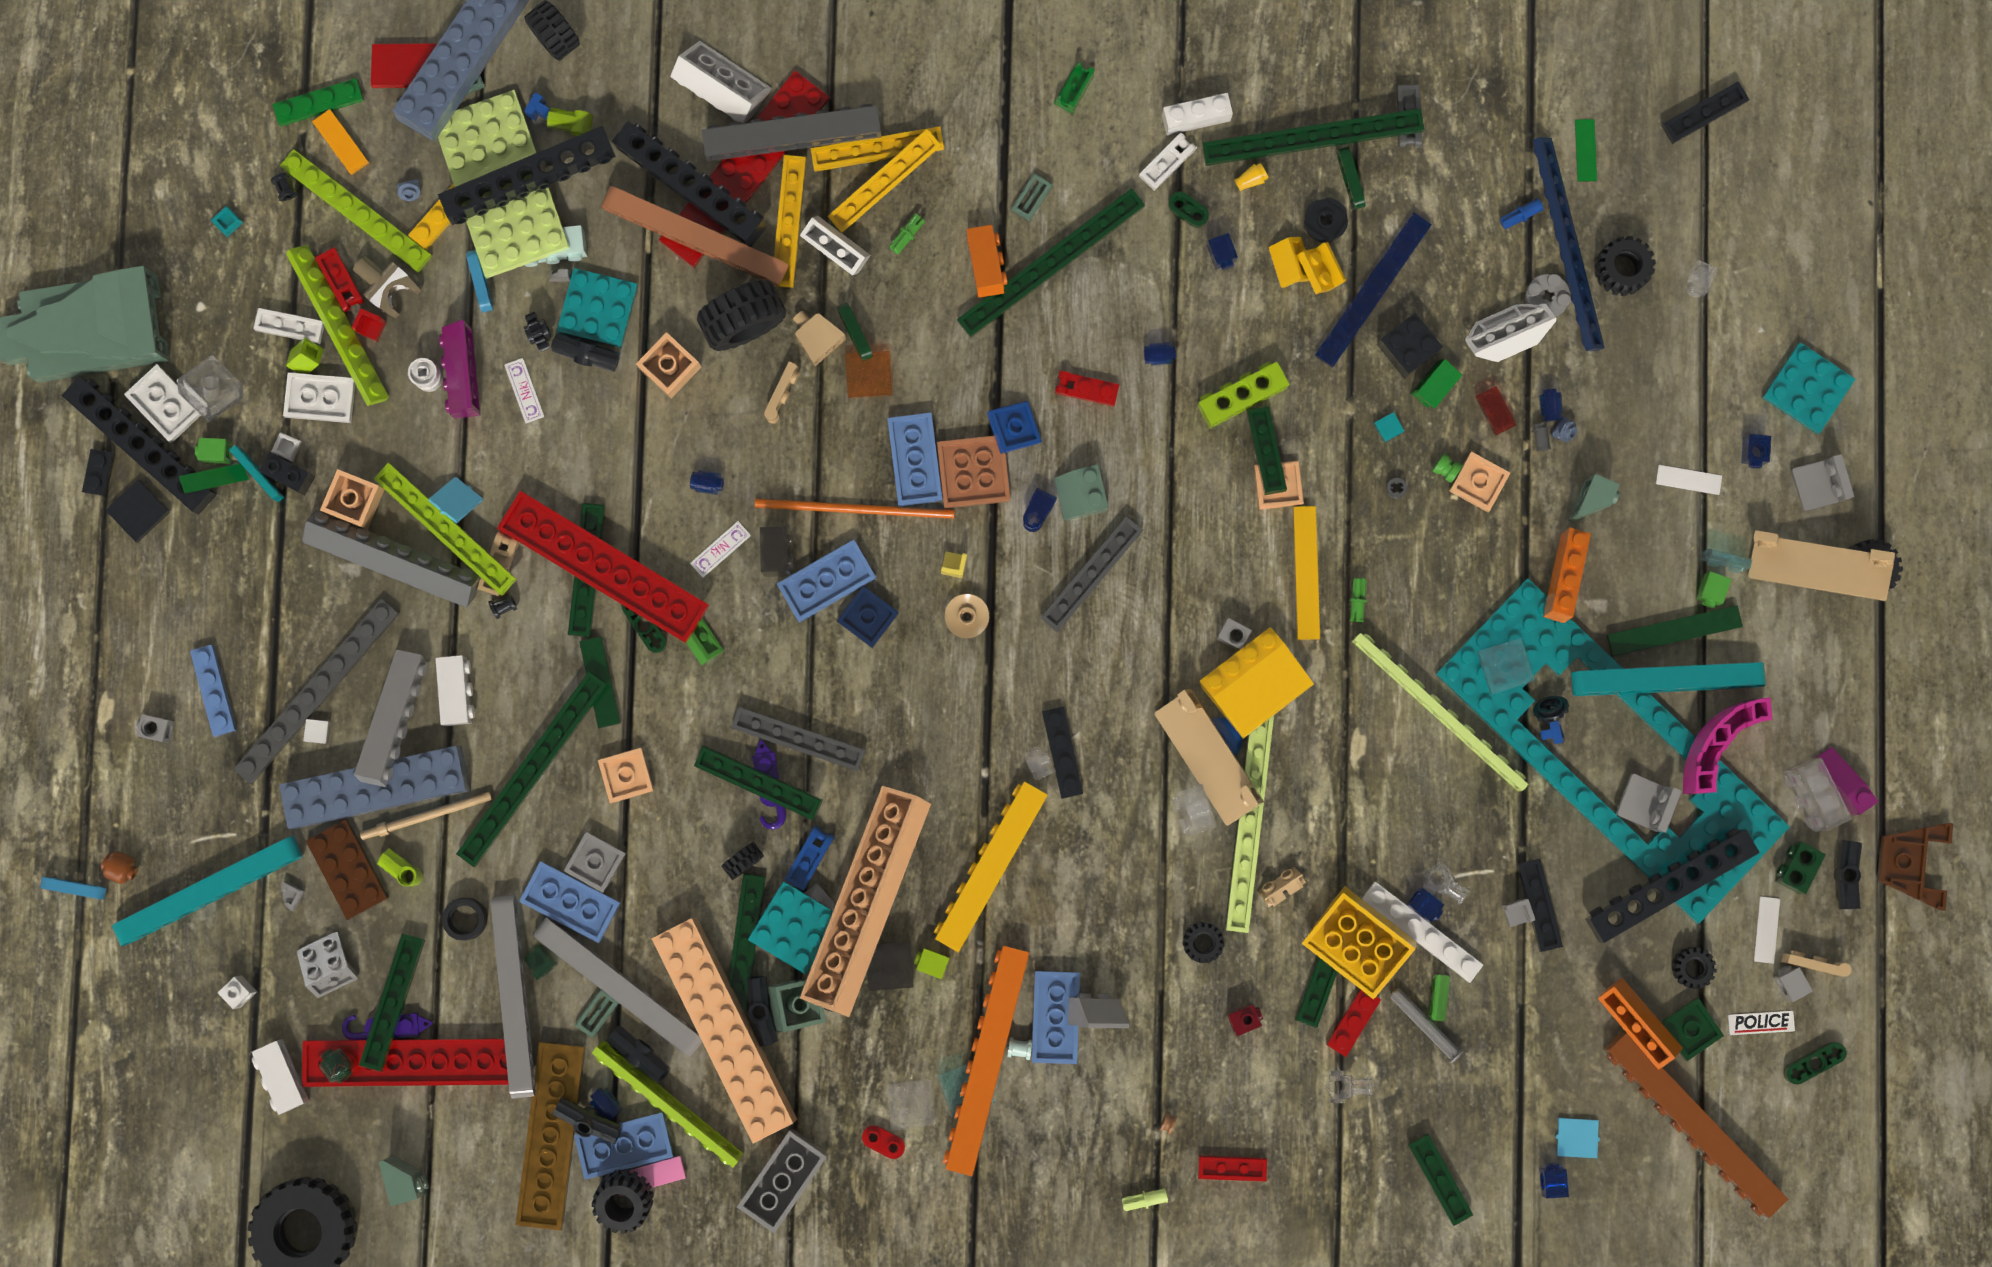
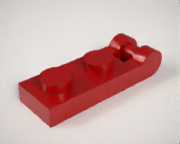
M335 247L315 257L344 312L351 310V307L355 304L360 305L365 302ZM350 291L353 296L345 299L343 294Z
M1059 371L1058 378L1060 380L1058 386L1055 387V394L1115 407L1120 384ZM1068 381L1074 382L1073 389L1067 388Z

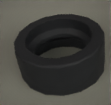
M459 898L446 906L442 915V924L450 937L456 940L467 941L477 938L483 933L487 925L488 916L486 909L479 901L473 898ZM469 906L476 911L478 923L472 931L460 932L453 926L452 915L458 907Z

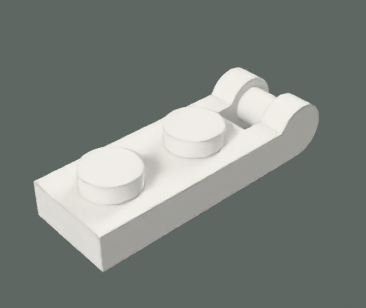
M1180 133L1139 174V177L1155 191L1195 152L1197 147L1193 143L1190 144L1186 140V136ZM1178 146L1184 150L1182 153L1176 150Z

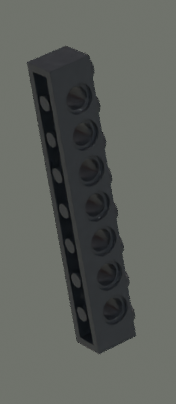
M627 121L611 141L616 149L744 244L752 247L767 228L763 222L764 217L756 210L752 212L746 208L747 204L740 198L733 199L729 196L730 192L722 185H719V187L712 183L713 179L706 173L699 174L695 171L697 168L691 162L680 160V155L671 148L665 149L662 146L663 143L657 137L652 136L650 138L645 134L647 131L637 123L633 125ZM644 142L643 147L636 149L639 143ZM656 155H661L659 160L652 161ZM678 167L676 172L669 173L670 169ZM695 180L692 185L686 186L687 181ZM706 192H712L708 198H703ZM723 204H729L726 210H719ZM739 217H746L742 223H736Z
M600 126L439 193L438 197L452 225L463 224L468 218L475 215H484L495 207L506 206L509 201L516 198H525L531 192L544 190L550 184L557 181H566L571 175L585 173L591 167L598 164H606L616 156L603 126ZM588 149H594L592 154H585ZM567 158H574L572 162L564 163ZM553 166L551 171L544 172L546 167ZM526 175H533L530 180H523ZM512 183L510 188L503 189L505 184ZM485 192H491L489 197H482ZM471 200L469 205L462 206L464 201Z
M79 376L61 396L187 508L196 514H200L217 495L212 491V488L184 493L178 476L197 473V471L188 464L184 466L180 463L181 457L171 449L168 452L162 447L165 443L155 435L151 437L147 433L148 428L140 421L135 423L130 418L132 414L123 406L118 408L114 404L116 400L107 392L101 393L98 390L99 385L89 377L86 380ZM95 396V402L89 405L90 397ZM111 410V417L105 420V413ZM127 424V432L121 434V428ZM144 439V446L138 449V441ZM157 453H160V454H161V459H160V461L157 462V463H154V461H153L154 456H155ZM176 467L177 474L171 478L170 471Z
M1737 827L1725 833L1726 837L1724 839L1710 841L1705 845L1707 847L1705 850L1691 852L1686 856V861L1682 863L1677 861L1667 867V872L1661 875L1658 872L1647 878L1648 883L1642 886L1637 884L1629 888V894L1623 897L1618 895L1608 901L1610 905L1603 909L1599 906L1589 912L1591 916L1585 918L1598 942L1605 943L1759 854L1760 852L1747 830H1738ZM1728 844L1733 847V854L1731 856L1725 853V847ZM1709 855L1714 859V864L1710 868L1706 865V858ZM1690 866L1695 871L1692 879H1689L1686 875V870ZM1669 878H1673L1675 881V887L1672 890L1667 887V880ZM1650 889L1656 892V898L1652 902L1647 897ZM1631 900L1635 901L1637 905L1633 913L1628 910V903ZM1612 911L1617 914V921L1614 924H1611L1608 920V916Z

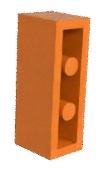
M992 225L966 229L978 298L1003 294L1004 285H1007L1006 272H1001L1000 265H1004L1002 252H997L996 246L1000 245L998 232L994 233Z

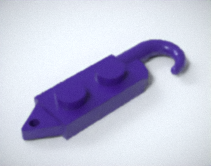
M760 740L755 756H752L754 768L780 780L775 752H772ZM760 797L762 804L776 807L778 817L776 822L768 823L761 816V824L771 830L780 828L786 820L785 808Z
M419 1013L402 1014L394 1038L420 1036V1033L431 1026L433 1022L419 1016ZM351 1015L347 1017L342 1023V1033L348 1040H367L374 1017L368 1019L364 1032L352 1033L348 1028L349 1023L356 1019L357 1016Z

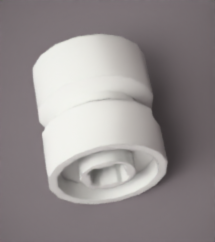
M427 358L414 360L408 368L409 379L423 391H435L443 382L442 371Z

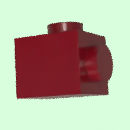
M1253 1004L1226 1014L1237 1037L1262 1026L1260 1022L1263 1020L1262 1013L1259 1007L1255 1008Z

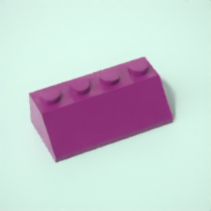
M459 320L442 327V334L439 335L440 347L444 349V356H441V365L446 371V378H443L444 390L448 392L445 408L446 412L454 419L481 416L473 330L464 320Z

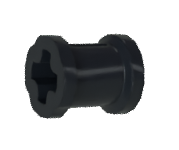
M289 173L277 174L270 180L275 185L279 194L278 199L281 202L291 200L298 194L297 190L292 187Z
M510 592L505 593L504 597L496 601H488L496 619L501 618L500 615L510 610H518Z

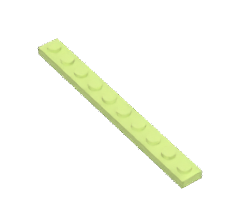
M1359 633L1352 640L1360 650L1519 792L1528 786V783L1524 781L1526 777L1517 769L1513 771L1508 766L1509 762L1500 754L1498 756L1491 751L1492 746L1484 739L1480 741L1474 736L1476 732L1469 725L1465 724L1463 726L1457 720L1459 717L1451 709H1444L1440 705L1442 701L1434 694L1429 695L1424 691L1425 686L1417 679L1413 681L1407 675L1409 673L1407 669L1401 664L1396 665L1390 660L1392 656L1384 649L1379 650L1373 645L1375 641L1369 635Z
M1274 716L1248 735L1244 771L1263 801ZM1264 803L1238 819L1225 929L1228 931L1249 933Z

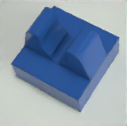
M534 93L524 112L528 118L536 122L538 116L547 120L550 108L545 106L546 101L543 96Z
M1560 720L1549 722L1551 729L1540 731L1542 740L1553 738L1554 744L1565 742Z

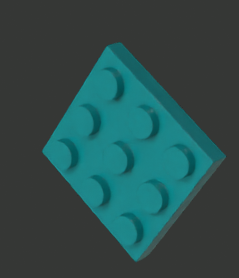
M573 268L557 332L622 348L639 285Z
M1800 342L1796 345L1762 398L1818 435L1856 379Z
M783 881L748 937V940L802 973L807 974L815 960L833 910Z

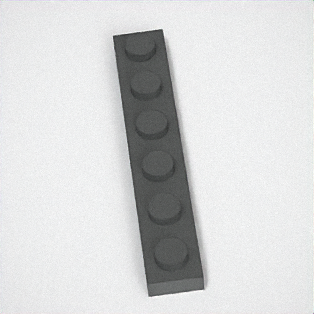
M1126 516L1040 619L1058 632L1143 530Z
M740 707L737 709L731 726L732 729L858 772L866 751Z

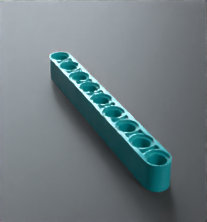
M1762 662L1587 670L1570 673L1573 696L1740 689L1766 686L1765 668Z
M290 836L113 924L111 927L120 946H126L303 857V854L294 836Z

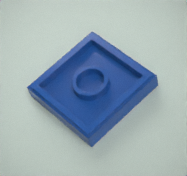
M1028 401L987 412L1001 454L1038 445L1042 442Z

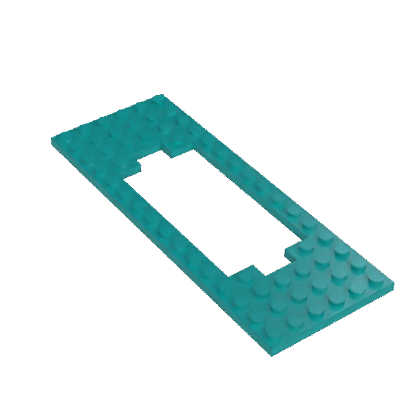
M1526 579L1435 675L1648 878L1658 872L1660 875L1667 872V867L1677 861L1679 863L1686 861V856L1693 851L1698 850L1701 852L1707 848L1705 845L1710 841L1724 839L1726 837L1725 833L1736 827L1738 830L1746 829L1760 853L1674 902L1696 924H1699L1790 826L1719 760L1717 764L1719 765L1716 782L1717 792L1694 794L1689 799L1702 813L1678 837L1668 827L1666 833L1658 832L1648 843L1641 839L1517 720L1535 702L1523 687L1545 664L1557 676L1576 658L1589 670L1623 669L1572 619L1561 623L1543 617L1547 596L1533 582ZM1650 693L1617 694L1628 707L1686 761L1689 750L1696 738ZM1730 844L1725 847V853L1728 856L1733 854V847ZM1709 855L1706 858V865L1710 868L1714 864V859ZM1691 866L1686 870V875L1689 879H1692L1695 875V871ZM1673 878L1667 880V887L1670 890L1675 887Z

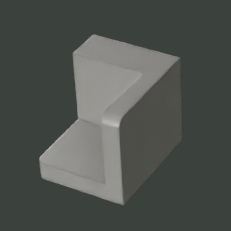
M1520 899L1502 905L1509 927L1535 921L1529 899Z

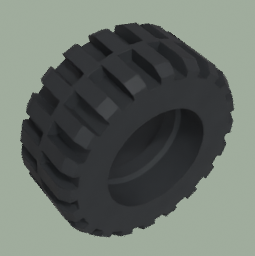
M761 279L742 284L712 299L707 305L702 307V310H699L697 322L710 348L715 351H726L730 348L733 349L747 344L777 327L786 317V308L774 284L768 280Z

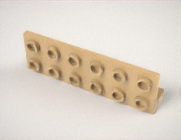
M1755 530L1754 548L1748 577L1750 579L1886 601L1895 553L1871 549V553L1807 543L1779 538V535L1775 533Z
M1185 689L1177 694V698L1156 711L1155 716L1223 822L1228 826L1264 803V801L1192 689Z

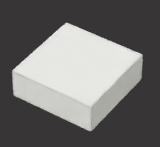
M280 432L271 452L294 462L302 441Z
M306 719L303 741L328 744L330 722Z

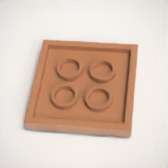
M995 436L937 442L944 509L1010 502L1005 453H1000Z

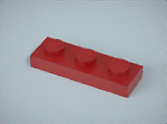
M1359 989L1326 1045L1347 1057L1382 999L1377 996L1372 999Z

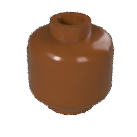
M119 851L107 854L101 865L104 877L118 884H125L129 879L133 880L138 868L135 867L136 861L133 857Z

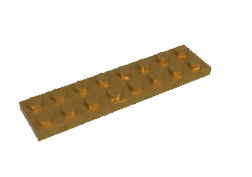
M539 1042L535 1069L536 1095L532 1096L515 1224L517 1226L562 1230L575 1131L573 1125L552 1113L562 1097L578 1105L585 1054L584 1046Z

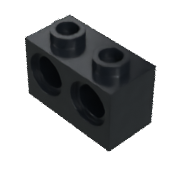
M269 452L259 470L261 473L304 496L315 479L314 475L272 452Z

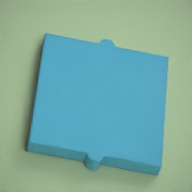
M454 477L429 498V502L438 508L441 514H445L455 523H458L483 501V498L475 493L471 486L465 485L457 477Z
M1558 1118V1133L1555 1135L1557 1139V1156L1597 1158L1598 1142L1600 1141L1598 1137L1599 1120Z

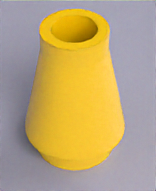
M1254 163L1234 181L1239 190L1242 191L1246 188L1265 183L1264 181L1268 179V175L1261 163L1257 165Z

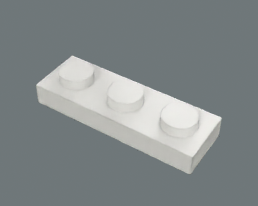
M258 308L253 329L258 332L297 340L307 338L313 343L320 344L324 324L320 320Z

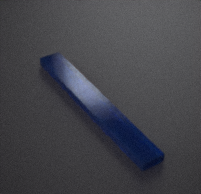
M1413 212L1323 342L1315 357L1331 368L1334 367L1431 227V223Z

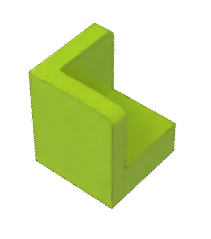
M304 338L291 349L286 366L296 373L309 374L319 365L324 349Z

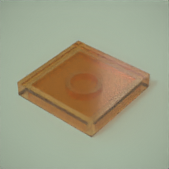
M889 351L872 352L873 358L863 362L858 353L845 354L848 399L892 396Z

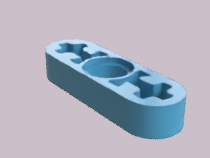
M476 249L467 251L466 257L481 312L492 311L494 308L488 283Z
M42 876L40 888L96 899H105L107 891L106 887Z

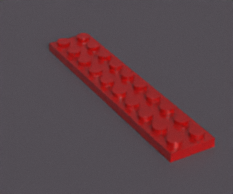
M794 71L756 119L768 121L776 116L790 118L798 113L816 114L817 111L822 110L830 100V97L797 71ZM789 150L723 159L709 177L713 179L712 183L717 187L719 185L725 187L730 192L729 196L733 199L738 197L747 203ZM706 192L703 198H708L712 192ZM689 202L679 214V216L720 234L725 230ZM723 204L719 210H726L729 204ZM664 236L659 238V242L693 268L705 255Z
M522 491L518 493L497 527L501 532L684 643L688 642L710 606Z
M504 1038L394 1039L383 1072L359 1066L367 1040H304L302 1044V1087L509 1085ZM341 1049L346 1056H343L338 1050ZM338 1064H343V1065L345 1064L346 1067H342V1066H341L337 1071H335V1077H334V1074H333V1069H334V1067L337 1068V1065H338Z

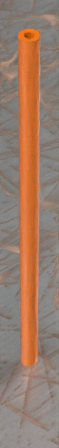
M755 499V508L954 519L955 510Z

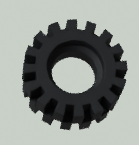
M751 842L730 857L721 867L730 879L734 880L759 862L764 855L757 845Z
M1206 922L1195 923L1186 930L1183 936L1184 951L1189 958L1196 962L1210 963L1216 960L1223 952L1224 937L1221 931L1213 924ZM1207 934L1211 937L1212 946L1208 951L1202 952L1196 948L1195 939L1198 935Z
M1689 947L1688 949H1682L1681 953L1675 955L1677 958L1672 961L1674 967L1671 968L1675 972L1674 978L1678 979L1679 984L1688 988L1701 989L1705 985L1708 986L1711 984L1710 980L1715 978L1713 974L1717 973V969H1714L1716 961L1712 960L1713 956L1701 948ZM1692 959L1698 960L1702 965V972L1696 977L1690 976L1686 971V965Z

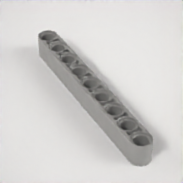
M515 895L492 897L491 913L509 1091L511 1099L532 1097L536 1095L517 901Z
M546 916L533 933V936L687 1056L692 1057L702 1044V1040L694 1028L551 918Z

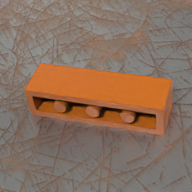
M1570 527L1560 535L1543 617L1565 623L1573 618L1591 537L1590 533Z
M1622 977L1606 988L1599 996L1598 1000L1658 1070L1677 1057L1682 1050V1046Z

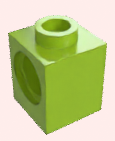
M924 948L923 952L918 951L914 964L918 965L916 970L942 979L950 957Z

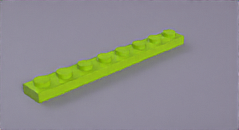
M294 149L280 165L283 170L419 273L432 257L425 249Z
M304 245L289 249L286 255L366 405L370 406L386 401L389 396L354 330L351 329L346 315L309 246Z
M387 463L375 476L374 480L499 595L503 596L517 580L460 526L445 514H441L440 510L429 502V498L392 464Z
M605 1040L594 1049L592 1054L596 1056L599 1063L607 1065L612 1069L618 1078L624 1079L635 1092L644 1095L652 1106L660 1108L665 1112L668 1119L681 1125L688 1135L697 1138L705 1149L713 1151L724 1164L730 1165L733 1168L744 1155L742 1151L642 1070L631 1065L621 1053Z

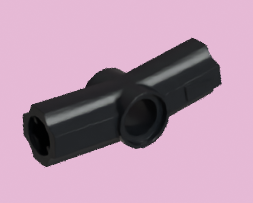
M556 333L551 344L553 352L570 357L574 362L584 366L594 365L615 372L620 359V352L600 347L597 343L587 339H576L562 333Z
M1841 840L1838 866L1834 871V879L1837 882L1839 909H1861L1859 893L1861 872L1859 866L1862 843ZM1846 869L1851 873V878L1848 881L1844 878V871Z
M767 977L747 978L749 1017L752 1020L759 1046L771 1045L778 1042L779 1039L771 1016ZM762 1006L765 1009V1015L757 1016L754 1013V1007Z
M620 1025L607 1038L606 1041L620 1051L631 1065L644 1071L656 1083H660L669 1074L671 1067L653 1053L654 1050L641 1039L637 1040Z
M565 1097L560 1099L552 1113L573 1125L574 1131L581 1137L594 1135L616 1144L623 1125L601 1117L597 1109L593 1107L582 1108Z

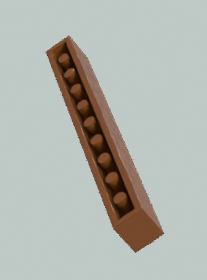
M1622 1030L1603 1049L1608 1054L1606 1056L1608 1061L1614 1066L1619 1065L1624 1070L1622 1075L1630 1083L1634 1081L1640 1087L1638 1092L1645 1099L1648 1100L1650 1098L1655 1103L1653 1107L1662 1116L1666 1114L1671 1119L1669 1124L1678 1133L1682 1131L1688 1137L1686 1142L1693 1149L1696 1150L1698 1148L1703 1153L1701 1156L1703 1160L1711 1167L1715 1165L1719 1169L1717 1174L1726 1183L1730 1181L1736 1187L1734 1192L1741 1199L1744 1200L1746 1198L1752 1204L1750 1208L1759 1217L1763 1215L1770 1218L1788 1200L1663 1068L1657 1069L1626 1031Z

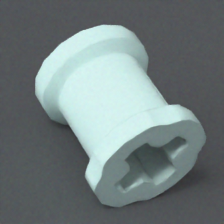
M1010 1037L1007 1057L1019 1056L1030 1060L1032 1040L1027 1042L1014 1040L1013 1037Z

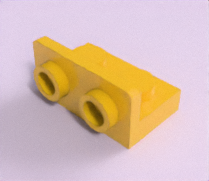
M1328 242L1321 244L1317 248L1302 251L1297 255L1315 294L1331 291L1346 281Z

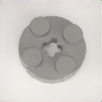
M1557 274L1540 275L1529 284L1525 293V304H1546L1555 317H1558L1570 304L1569 287ZM1544 291H1547L1548 293H1551L1553 295V297L1551 298V302H1549L1547 299H1542V297L1545 295Z

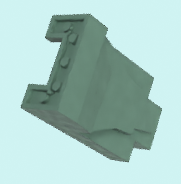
M138 266L93 275V279L90 281L19 292L20 299H18L17 305L22 314L0 317V360L8 365L28 363L26 364L27 374L30 379L38 383L169 362L167 340L159 334L155 298L161 297L158 276L145 266Z

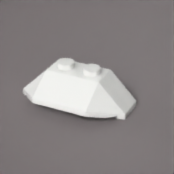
M1516 304L1477 321L1465 341L1476 357L1499 362L1537 345L1556 322V317L1546 304Z

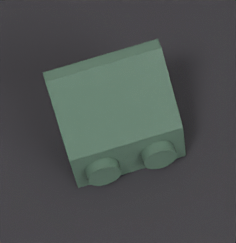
M1098 465L1076 469L1054 478L1064 521L1107 512L1108 504Z
M1594 474L1586 479L1568 521L1574 522L1610 507L1612 503L1615 504L1620 496L1618 491L1620 484L1598 474Z
M807 979L767 986L776 1031L787 1032L826 1022L824 1008L800 999Z
M394 1155L379 1161L390 1207L418 1199L427 1193L426 1189L429 1187L428 1180L425 1175H422L421 1170Z

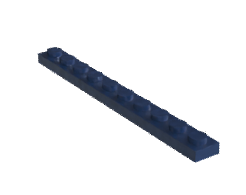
M1539 137L1533 140L1534 154L1538 159L1539 174L1543 179L1545 187L1544 194L1548 199L1550 217L1555 227V237L1559 242L1560 257L1565 266V277L1570 286L1571 301L1575 306L1576 321L1580 326L1582 334L1581 341L1586 351H1599L1605 347L1552 138Z

